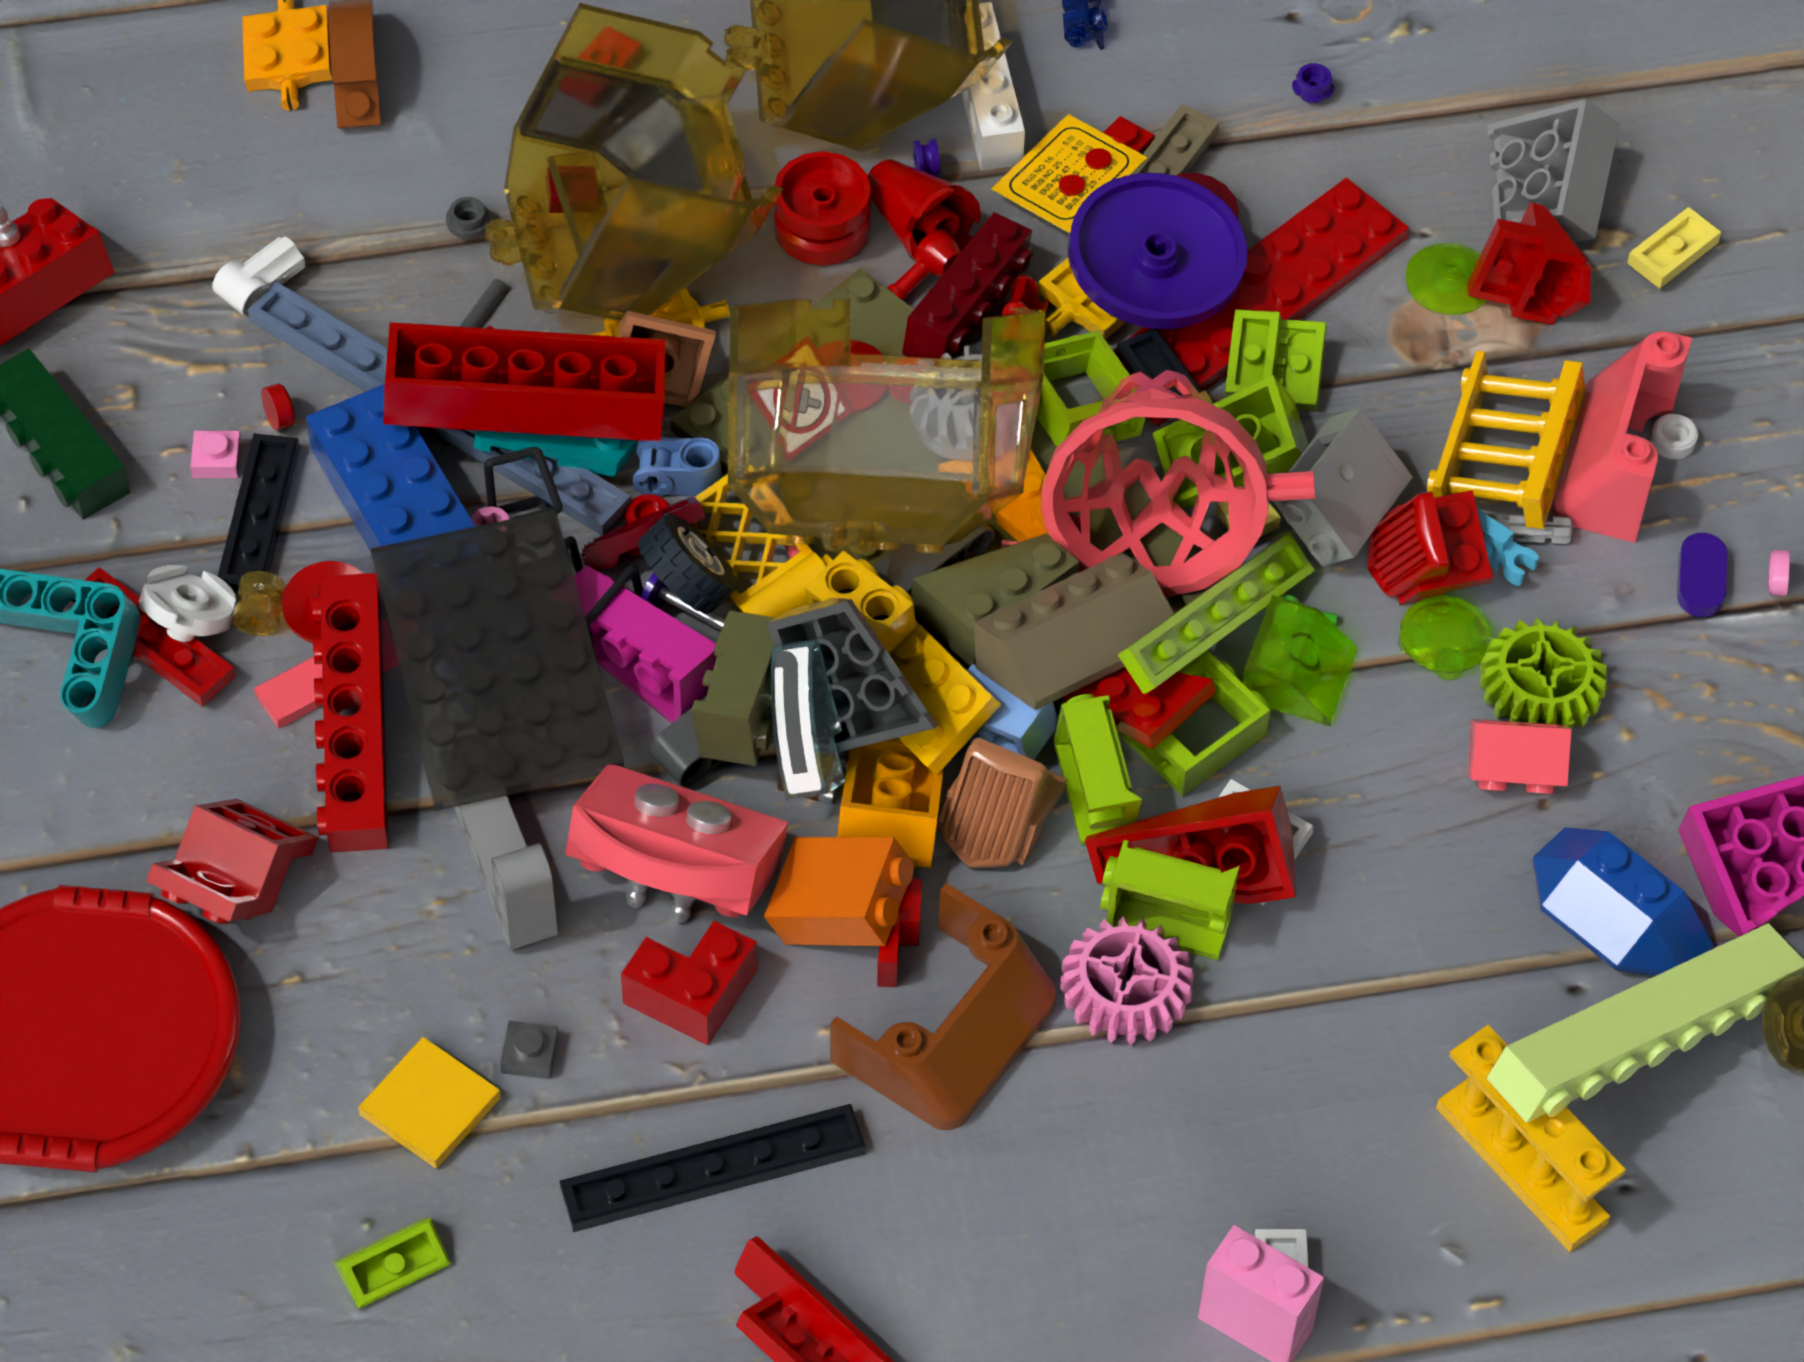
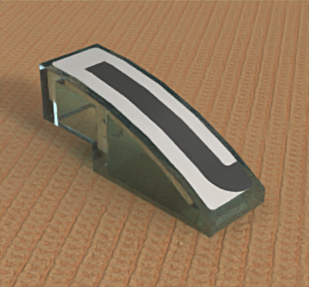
M818 639L776 645L772 648L771 707L778 765L786 800L828 794L844 784L845 779L833 737L841 732L842 729Z

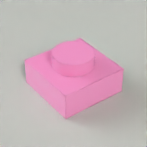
M194 431L190 465L192 478H238L242 442L240 431Z

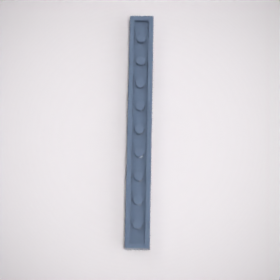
M277 281L248 309L250 322L365 392L385 384L386 347ZM424 427L483 464L489 458L514 451L491 446L490 452L473 448L475 434L478 430ZM534 456L530 460L520 459L493 467V470L553 506ZM545 457L563 504L562 512L600 535L606 534L625 513L626 507L631 502L630 495L587 469L557 466L558 459Z

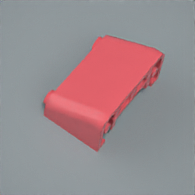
M1664 331L1652 333L1587 382L1585 386L1586 394L1551 504L1554 516L1571 518L1572 527L1636 543L1658 461V452L1650 441L1626 432L1627 429L1643 432L1647 421L1651 418L1672 414L1692 340L1691 337Z

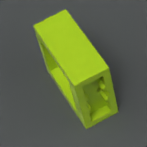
M1099 330L1022 348L1018 355L1023 367L1029 370L1037 394L1038 409L1036 417L1056 447L1083 420L1097 415L1103 401L1068 409L1049 381L1086 372L1105 399V397L1109 398L1122 379L1130 376ZM1134 417L1106 427L1104 434H1112L1116 442L1141 436L1146 417Z
M1208 650L1178 672L1213 679L1216 693L1211 698L1239 723L1238 726L1197 756H1194L1172 734H1169L1152 750L1119 732V736L1182 797L1267 736L1270 709L1265 699L1258 692L1250 691L1236 677L1234 670L1227 662L1218 660Z

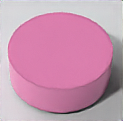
M1773 549V552H1770L1768 593H1770V596H1787L1790 550Z

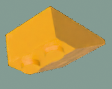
M897 738L850 749L837 837H895L915 865L914 868L918 866L931 868L944 768L936 775Z

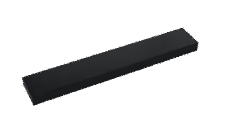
M847 1104L563 1179L559 1182L572 1230L577 1232L865 1155V1143L852 1105Z

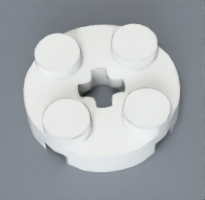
M166 565L158 567L149 573L146 583L142 588L138 602L139 608L152 620L167 628V634L171 638L182 642H189L195 636H210L229 630L234 616L236 597L232 588L221 578L204 570L201 578L186 574L188 566Z

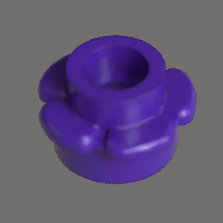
M1310 63L1301 67L1296 75L1297 79L1292 82L1294 93L1309 103H1318L1323 99L1330 98L1335 89V86L1331 83L1332 74L1330 70L1317 63Z

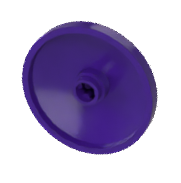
M1138 173L1116 178L1105 183L1083 201L1072 222L1068 241V258L1072 273L1083 292L1098 307L1110 315L1141 327L1176 329L1195 325L1211 318L1225 308L1233 299L1244 275L1247 263V243L1242 226L1235 214L1223 200L1207 188L1174 175Z

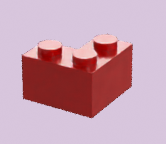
M716 921L712 922L690 957L684 956L645 937L621 973L623 1004L708 1046L757 972V941Z

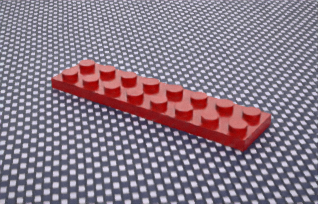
M1346 177L1247 250V263L1240 287L1233 299L1219 313L1203 322L1188 327L1157 330L1198 385L1201 392L1206 391L1227 375L1235 309L1280 312L1282 320H1300L1408 238L1409 227ZM1143 327L1141 330H1139L1131 337H1134L1152 328ZM1147 417L1157 426H1160L1169 419Z

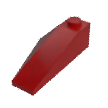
M1281 786L1232 793L1086 836L1085 839L1097 884H1102L1109 857L1118 858L1123 841L1127 840L1129 841L1128 848L1135 849V847L1153 851L1219 869L1221 873L1240 866L1234 903L1249 905L1294 898L1297 894L1292 826Z

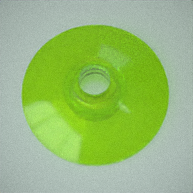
M1438 243L1419 250L1410 259L1406 268L1405 282L1410 295L1424 308L1444 315H1461L1480 308L1487 300L1468 296L1466 286L1480 254L1469 247L1454 243Z

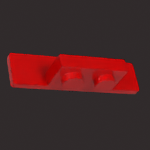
M755 1236L748 1240L734 1272L762 1300L742 1311L736 1327L774 1362H894L760 1237Z

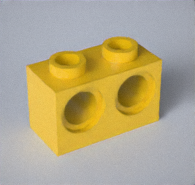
M844 550L805 587L807 605L830 598L852 599L888 653L896 648L916 628L914 602L911 596L900 586L894 585L891 587L879 578L877 571L867 561L863 559L857 561ZM843 589H853V590H854V591H852V592H850V593H846V594L838 593L839 591H841V590H843ZM879 615L889 616V618L884 620L873 619Z

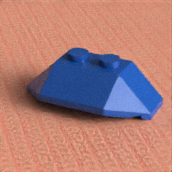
M1564 827L1534 855L1532 862L1541 911L1613 969L1644 975H1659L1713 949L1714 944L1685 891L1609 831Z

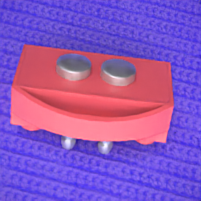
M608 763L573 805L565 855L579 859L581 866L587 870L600 872L608 869L625 877L629 882V889L626 894L627 904L632 908H640L646 899L645 891L648 887L670 892L674 896L671 914L672 919L677 923H685L691 914L690 906L695 899L715 905L717 912L727 917H738L742 914L747 916L779 872L789 822Z

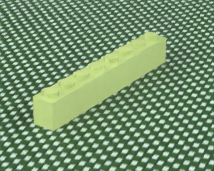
M1767 923L1507 1045L1486 1079L1526 1123L1544 1114L1553 1117L1565 1109L1571 1101L1579 1097L1583 1100H1588L1596 1095L1604 1085L1615 1081L1617 1084L1623 1083L1637 1069L1648 1065L1650 1068L1659 1065L1675 1050L1681 1049L1683 1052H1686L1710 1033L1719 1036L1727 1031L1735 1021L1743 1017L1747 1021L1752 1020L1766 1008L1769 997L1779 984L1790 978H1800L1804 972V959Z

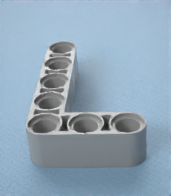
M481 740L437 754L444 784L508 948L514 950L557 936L553 881L547 858L540 843L527 847L485 741Z

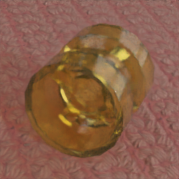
M254 571L244 574L239 582L238 597L241 601L235 606L233 624L242 632L250 635L267 636L275 633L280 626L281 611L278 606L282 603V596L286 587L284 581L268 572Z

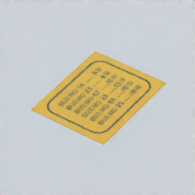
M1068 114L1002 177L991 190L1070 234L1072 222L1078 208L1093 191L1116 178L1131 175L1148 157L1124 144L1114 141L1110 136ZM1095 148L1107 150L1111 155L1110 165L1101 170L1091 169L1085 162L1087 152ZM1069 174L1078 175L1084 179L1085 189L1076 196L1064 195L1059 190L1060 179Z

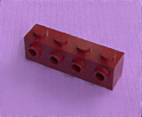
M993 212L908 316L902 355L922 358L933 367L940 369V358L943 354L948 353L953 359L956 354L961 353L969 337L977 327H981L997 302L1005 298L1013 280L1020 274H1024L1029 267L1033 257V250L1029 249L1032 230Z

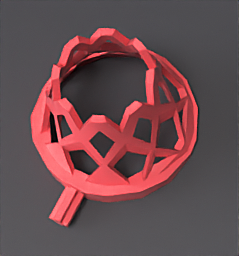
M1165 370L1154 379L1149 378L1142 372H1137L1122 379L1109 398L1105 397L1098 414L1083 420L1055 449L1042 484L1041 511L1045 528L1050 537L1079 561V572L1130 548L1139 564L1153 573L1163 594L1168 598L1206 589L1240 567L1263 533L1268 515V501L1315 499L1314 471L1267 474L1266 462L1257 442L1229 412L1214 406L1205 390L1199 393L1189 379L1178 372ZM1174 386L1182 395L1175 393L1169 388ZM1134 417L1179 418L1206 429L1202 438L1199 465L1185 455L1173 461L1161 481L1149 461L1136 458L1122 470L1118 445L1112 434H1104L1105 428ZM1230 451H1232L1243 470L1244 486L1235 485L1229 458ZM1216 452L1224 463L1227 478L1215 474ZM1100 453H1103L1106 480L1089 487L1091 470L1099 459ZM1079 460L1085 466L1082 495L1064 498L1063 487L1076 461ZM1185 476L1196 484L1198 491L1192 517L1173 499ZM1139 479L1151 501L1132 521L1124 498V491ZM1210 502H1228L1230 530L1217 540H1214L1200 530ZM1111 508L1123 535L1101 551L1090 543L1089 511ZM1080 512L1081 533L1069 513ZM1160 523L1165 524L1183 536V540L1170 566H1154L1140 541L1141 538ZM1193 544L1203 549L1185 562Z

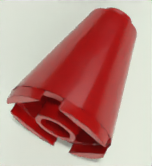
M893 159L883 160L869 171L868 179L871 187V200L910 258L914 261L919 243L926 235L933 231H946L956 240L961 251L973 238L969 232L974 221L979 224L981 217L980 205L975 196L966 188Z

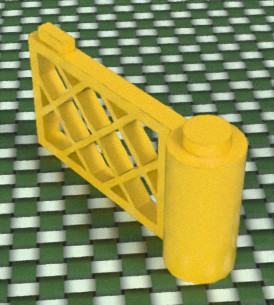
M741 464L695 497L700 502L704 513H712L708 530L698 531L713 545L715 542L735 543L731 560L725 561L732 568L736 578L738 572L758 573L757 581L754 585L741 594L734 590L728 596L739 611L776 618L793 608L807 605L805 587L833 560L828 554L820 558L810 549L766 494V491L772 487L759 469L753 466L747 470ZM744 482L749 488L745 504L725 503L727 493ZM722 514L742 515L738 532L718 531ZM753 515L772 517L769 533L748 532ZM780 528L785 534H779ZM745 543L766 544L761 562L741 561ZM776 545L795 546L799 551L798 554L785 563L772 562Z

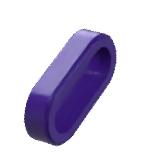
M1695 533L1683 541L1679 553L1677 600L1681 608L1690 615L1709 617L1721 609L1726 595L1727 548L1722 540L1712 534Z

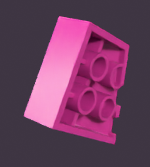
M1804 775L1689 806L1678 832L1713 915L1737 936L1740 937L1759 928L1804 896Z

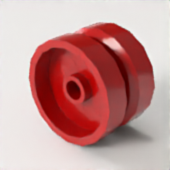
M825 151L806 153L789 161L777 174L774 185V229L777 242L785 252L803 263L820 266L842 263L857 255L867 243L871 229V214L869 210L871 205V187L867 173L857 162L838 153Z

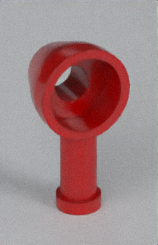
M936 230L926 235L916 249V263L894 284L891 283L887 289L905 301L907 299L906 296L929 274L941 277L961 252L956 240L944 230Z

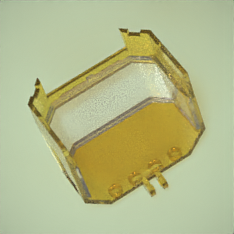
M786 299L730 306L728 485L769 534L786 535V542L793 544L814 543V537H821L824 550L831 551L850 547L851 552L864 553L869 552L871 546L872 549L898 550L900 549V543L915 544L916 552L942 553L944 552V545L962 541L1024 493V479L1044 378L1045 311L1028 310L1027 312V308L1014 307V314L983 318L982 360L850 354L851 299H832V308H811V299Z

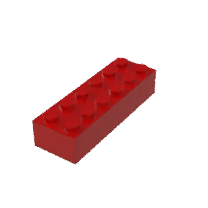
M389 323L384 386V425L661 442L665 397V340Z

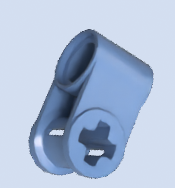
M661 436V442L642 440L637 444L636 453L640 458L639 470L634 473L633 486L639 493L658 496L696 497L722 478L719 448L715 442L708 438H666ZM653 449H657L656 455L653 454ZM654 477H657V480H658L657 483H654V482H653V481H654Z

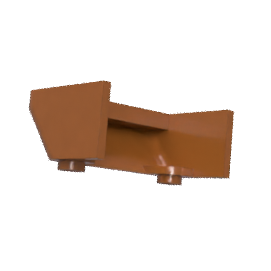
M945 883L940 889L938 929L968 947L971 954L988 967L934 1034L919 1024L900 1022L888 1028L877 1042L836 1016L830 1023V1062L932 1127L940 1130H953L962 1126L969 1119L1052 1014L1055 1007L1056 988L1015 927L1008 920Z

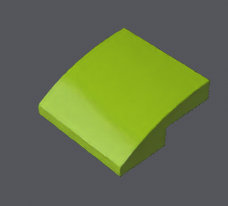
M1235 309L1225 387L1226 396H1230L1274 375L1294 399L1297 410L1318 412L1327 336L1326 322L1282 320L1280 312Z

